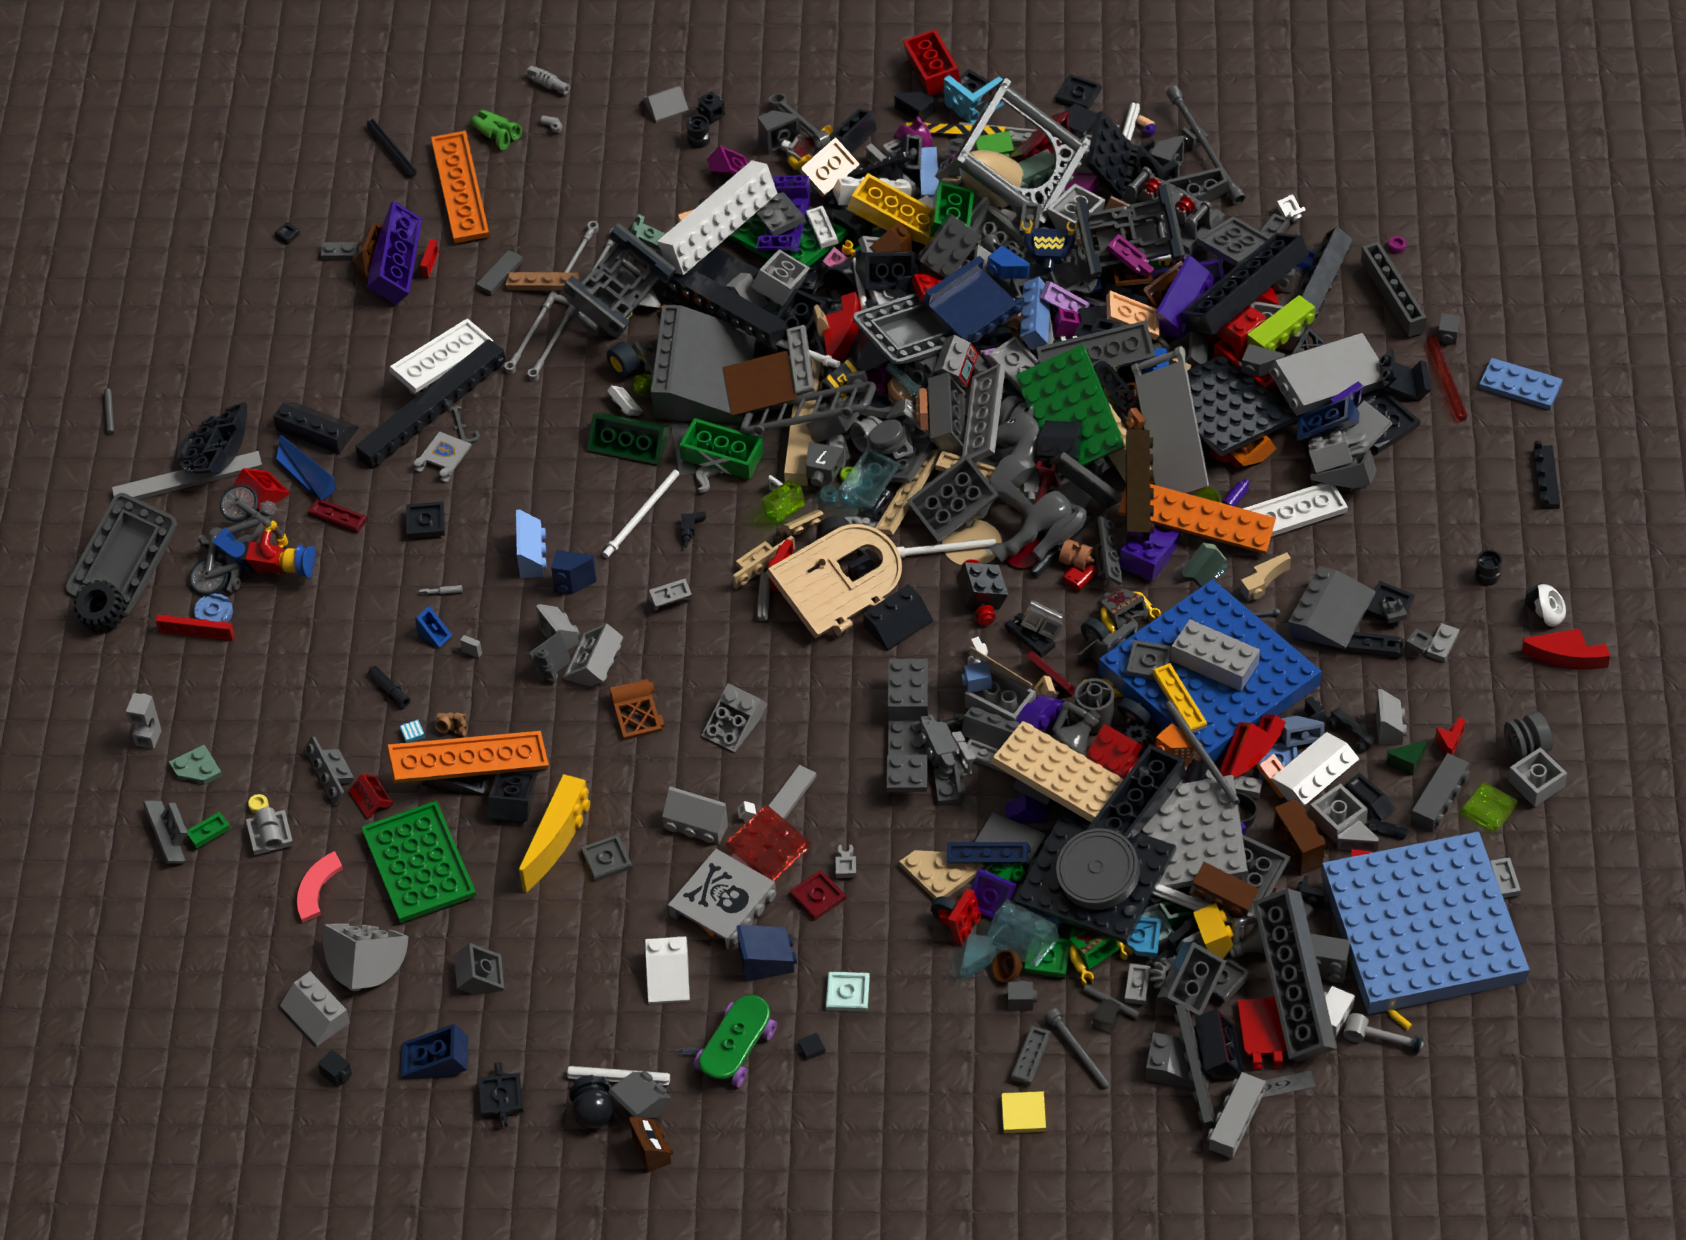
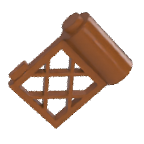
M644 679L609 688L624 740L662 731L661 727H664L665 724L662 714H657L652 693H655L653 682ZM650 702L651 707L648 712L639 709L641 704ZM628 707L632 712L627 717L620 713V709ZM636 712L644 716L640 723L632 719ZM649 718L655 721L656 726L648 728L643 724ZM628 723L637 726L635 731L626 733L625 727Z

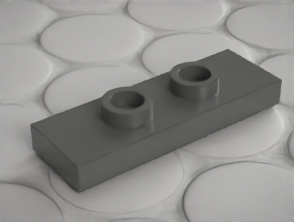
M1034 1026L1030 1027L1011 1080L1032 1085L1050 1039L1051 1031Z

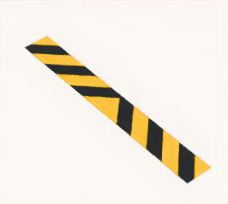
M906 122V126L910 127L913 122ZM924 123L927 125L930 133L968 134L973 126ZM985 126L980 135L1004 132L1006 127Z

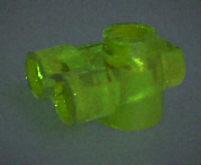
M645 373L642 376L634 377V390L637 394L646 395L648 391L652 390L653 381L650 378L651 375Z

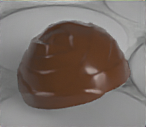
M1009 949L998 952L992 961V974L994 978L1002 983H1008L1019 977L1022 970V962L1018 954Z

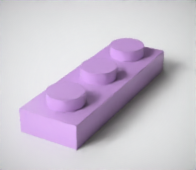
M1046 281L1040 296L1042 300L1057 308L1077 312L1080 308L1090 307V303L1050 281Z

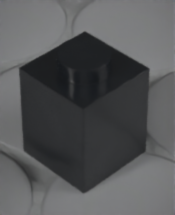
M333 1049L318 1062L320 1074L337 1088L342 1083L347 1082L352 1075L350 1063Z

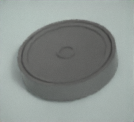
M1096 828L1075 835L1064 845L1057 859L1056 872L1064 894L1073 903L1086 909L1102 910L1114 907L1130 896L1139 880L1140 864L1134 847L1126 837L1110 829Z

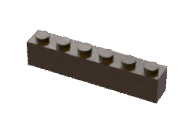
M1127 429L1126 540L1149 541L1150 534L1154 533V522H1150V517L1154 515V505H1150V499L1153 500L1154 488H1150V482H1153L1154 472L1150 471V465L1153 466V454H1150V449H1153V437H1150V430Z

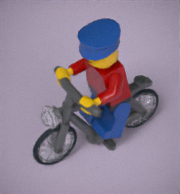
M235 485L229 488L221 497L220 511L222 515L232 522H242L250 517L253 519L224 529L213 528L209 532L210 540L204 535L200 534L198 536V542L204 549H208V555L206 559L199 561L191 570L190 584L194 591L207 596L222 590L227 583L228 576L231 575L226 590L232 593L234 589L237 590L240 587L241 581L238 578L242 569L257 573H295L298 576H305L307 579H310L316 559L315 547L305 548L299 544L296 549L287 548L284 551L288 544L286 534H283L275 521L270 520L278 512L276 504L270 501L261 502L259 505L260 512L256 511L258 506L256 492L247 485ZM257 526L252 535H244L238 539L233 536V533ZM270 531H272L275 534V539L278 546L270 544V539L272 535ZM262 533L260 543H257L256 541ZM219 550L226 556L227 565L218 559Z

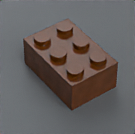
M1297 799L1276 806L1274 808L1273 831L1300 875L1321 868L1323 858L1325 857L1324 847L1326 842L1323 836L1317 833L1313 820H1309L1305 807L1300 805Z
M1203 862L1193 881L1189 894L1197 901H1205L1211 905L1216 903L1219 910L1224 909L1231 918L1247 917L1259 889Z

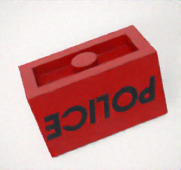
M361 774L349 790L367 818H371L378 807L390 808L394 803L376 775Z

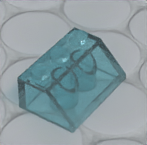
M868 446L839 488L838 499L853 508L872 509L901 464Z
M1007 899L994 914L986 942L1001 950H1013L1018 954L1021 961L1036 967L1059 940L1056 924Z

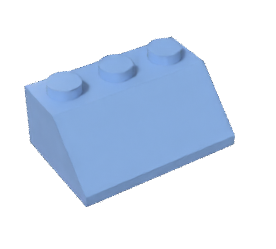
M516 510L517 559L520 578L543 577V569H547L546 557L543 558V554H546V543H543V539H546V530L542 528L541 520L521 510Z

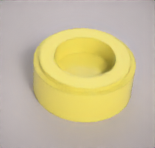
M257 794L249 799L248 806L249 810L255 814L259 809L269 807V803L264 795Z

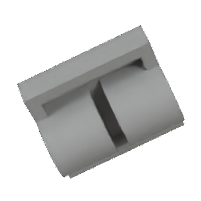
M264 807L255 813V817L246 819L254 855L294 846L285 810L275 812L273 808Z

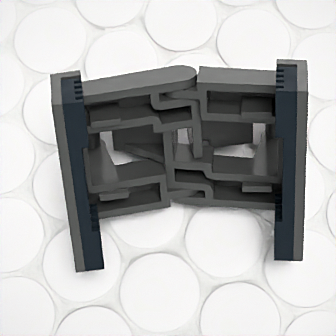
M619 223L612 229L609 237L615 245L582 283L571 276L560 292L570 304L577 308L573 316L575 319L581 320L595 331L594 334L597 336L604 330L616 339L624 333L630 321L627 317L637 308L659 280L666 284L676 269ZM630 255L647 267L643 273L628 261ZM622 267L626 268L629 272H631V273H632L634 276H636L638 279L636 280V279H635L634 277H632L629 273H627L624 269H622Z

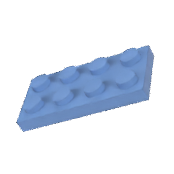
M1491 358L1479 384V389L1551 410L1563 379Z

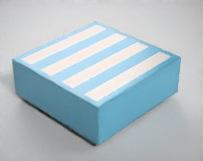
M419 720L400 726L406 743L425 738Z

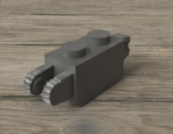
M932 715L922 716L920 718L922 731L919 734V740L926 749L927 758L931 760L934 767H939L942 775L951 776L958 749L956 742L946 723L942 721L936 722Z

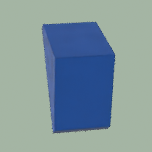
M427 606L415 617L418 635L437 648H440L453 636L430 606Z

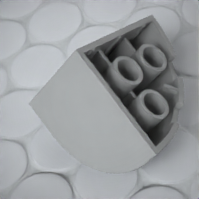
M324 924L323 946L325 958L332 975L337 981L347 986L351 991H360L361 988L382 984L395 974L406 955L408 936L393 930H388V932L378 930L379 927L362 925L361 929L349 926V924Z

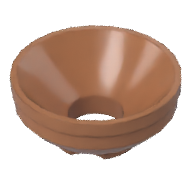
M892 377L887 384V390L891 402L896 404L897 401L904 398L911 400L913 403L916 402L917 393L912 390L913 387L907 381L899 377Z

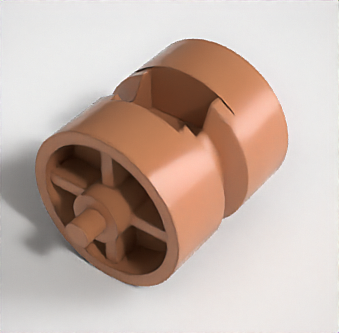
M1070 539L1066 540L1063 547L1058 549V551H1061L1059 556L1060 563L1068 566L1074 564V568L1082 571L1091 562L1094 563L1095 559H1092L1094 548L1084 544L1079 546L1078 542Z

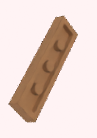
M509 272L505 286L507 290L561 291L571 276L577 280L580 277L578 273Z

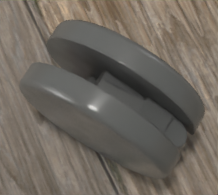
M886 420L873 428L869 438L876 452L886 455L899 450L905 444L907 434L899 421Z

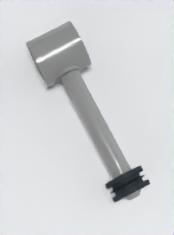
M1352 1013L1348 1016L1343 1035L1349 1041L1361 1042L1364 1040L1365 1035L1411 1046V1051L1417 1050V1053L1423 1048L1422 1036L1417 1038V1035H1415L1413 1039L1368 1027L1369 1021L1364 1015Z

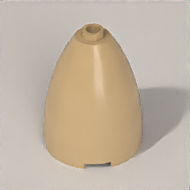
M989 150L969 152L1009 183L1017 187L1021 186L1022 176H1024L1020 165L1013 159ZM959 167L960 176L965 187L974 190V198L980 202L979 196H985L988 198L990 206L994 208H1005L1009 205Z

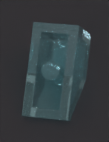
M969 934L961 967L962 979H967L990 966L991 958L995 957L997 946L993 945V937Z

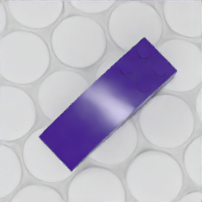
M392 201L375 246L367 288L397 305L410 291L422 218Z

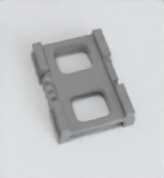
M961 731L953 732L951 734L960 748V751L957 749L954 760H957L958 767H962L963 777L972 775L971 768L976 757L972 750H969Z

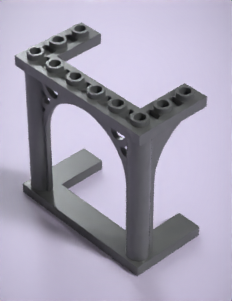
M1005 77L982 96L975 108L980 112L977 120L959 150L942 163L935 177L942 180L957 167H960L1006 201L1016 212L1020 222L1023 202L1037 203L1035 200V193L1037 192L1042 197L1040 228L1041 225L1044 226L1049 221L1050 217L1048 216L1047 208L1065 193L1066 189L1064 188L1066 184L1068 185L1074 177L1072 175L1073 172L1082 164L1080 162L1081 158L1085 157L1089 152L1088 146L1091 141L1086 137L1082 140L1077 138L1009 87L1011 81ZM1000 100L1039 128L1052 145L1055 156L1054 170L1049 180L1040 187L1033 189L1017 187L969 153ZM1063 150V154L1060 156L1059 152Z

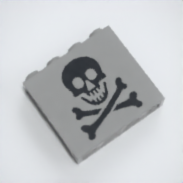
M715 849L668 904L669 915L677 919L682 914L725 939L726 949L729 950L733 944L738 942L736 926H751L756 916L762 914L766 904L775 898V882L720 850Z

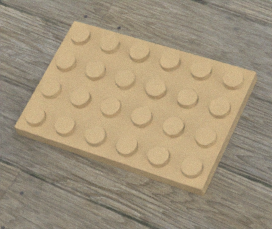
M1024 721L1016 728L990 762L1090 822L1095 819L1123 781L1117 774L1111 773L1100 764L1094 763L1084 755L1075 752L1067 745L1058 742L1050 735L1039 731L1033 725Z

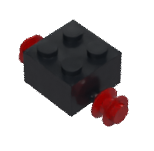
M968 559L961 565V569L956 576L965 607L978 608L975 611V615L978 617L977 622L979 624L990 625L996 619V615L993 613L994 609H1000L1008 596L999 565L980 564L978 560Z

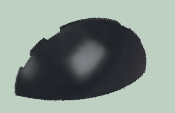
M246 402L225 408V412L218 417L214 415L208 417L202 422L201 428L196 432L191 431L185 437L177 453L179 465L183 470L194 474L213 473L223 470L234 460L241 447L247 420Z

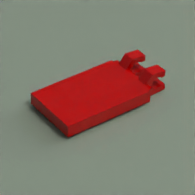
M1275 997L1237 1000L1245 1057L1251 1056L1253 1071L1262 1070L1261 1055L1272 1054L1274 1069L1283 1068L1282 1054L1287 1053V1047Z

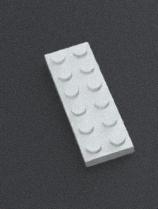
M467 318L391 365L389 372L412 392L417 393L443 376L487 339L493 340Z
M1328 483L1317 484L1243 508L1276 518L1271 537L1348 511V507L1336 486Z

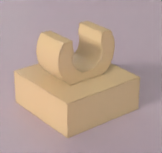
M1043 676L1034 687L1037 696L1043 695L1057 698L1060 694L1055 691L1057 684L1052 683L1050 676Z

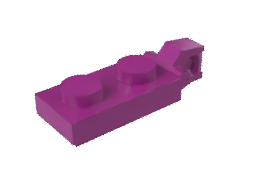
M1120 234L1107 245L1106 249L1136 273L1140 272L1146 278L1152 274L1154 268L1148 264L1147 256Z

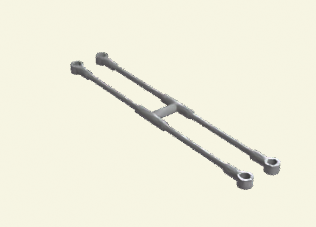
M596 221L588 223V230L583 237V241L564 272H570L586 243L589 242L594 233L598 232L599 227ZM610 239L607 241L606 247L592 271L605 257L609 249L613 247L614 242ZM559 291L550 292L542 306L543 309L518 351L514 353L509 362L505 363L504 367L507 374L516 372L515 366L521 357L522 351L552 303L556 301L570 305L543 355L538 359L535 366L528 370L530 381H537L539 379V372L544 365V360L568 319L572 317L576 310L565 297L558 295Z

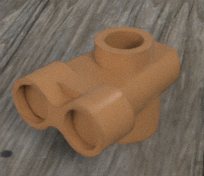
M438 713L435 728L443 734L451 730L455 734L465 736L468 730L466 714Z

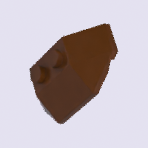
M372 224L369 227L362 241L358 243L357 254L353 256V265H355L356 273L366 286L368 284L375 246L383 224Z

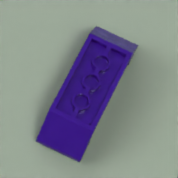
M809 175L774 176L773 182L777 194L784 192L804 215L806 220V211L810 205ZM805 223L776 236H772L766 228L765 235L759 236L756 247L757 251L777 252L780 249L783 252H798Z

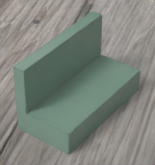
M1202 543L1181 573L1185 577L1195 578L1201 586H1204L1215 577L1227 559L1214 544Z

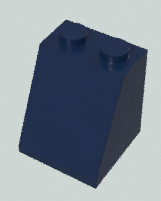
M750 925L736 926L738 948L746 982L794 972V964H797L795 952H791L790 947H793L792 937L787 935L786 928Z

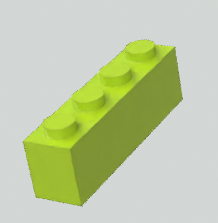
M1298 295L1247 335V347L1249 344L1275 351L1281 344H1285L1294 334H1298L1302 328L1314 321L1315 306Z

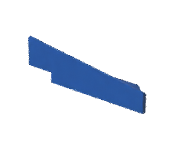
M282 435L279 436L276 456L277 463L310 495L315 492L317 497L323 500L334 493L336 488L333 477Z

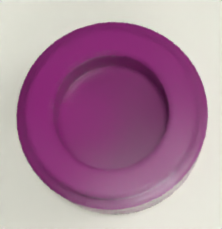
M1394 236L1388 241V249L1394 254L1403 253L1406 250L1407 242L1403 237Z

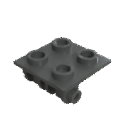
M557 632L529 652L541 683L545 680L551 683L556 682L558 678L556 672L571 661L560 632Z

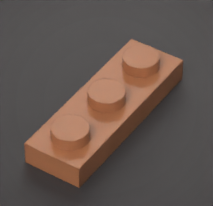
M919 388V395H916L917 423H920L921 430H928L927 388Z

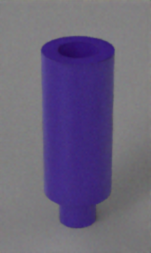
M1247 479L1237 482L1221 503L1236 507L1249 491L1248 486L1250 482Z

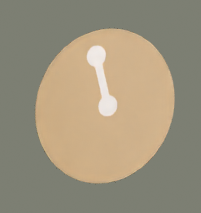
M975 519L969 527L965 523L942 540V544L995 539L996 543H1002V539L994 526L985 521ZM990 547L944 552L950 560L960 565L968 559H975L980 564H986L996 557L990 550Z

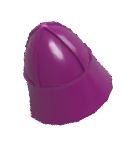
M919 116L916 117L910 127L901 124L893 137L902 141L905 134L919 135L923 137L922 148L932 147L931 133Z

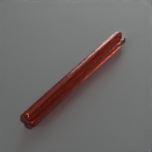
M1435 334L1428 335L1426 341L1456 418L1459 422L1467 420V412L1437 336Z

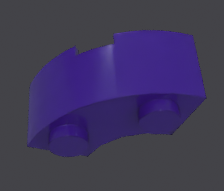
M1037 696L1036 700L1032 703H1027L1022 708L1016 721L1019 724L1024 721L1033 725L1039 731L1045 732L1047 727L1057 719L1063 707L1062 704L1065 701L1049 696Z

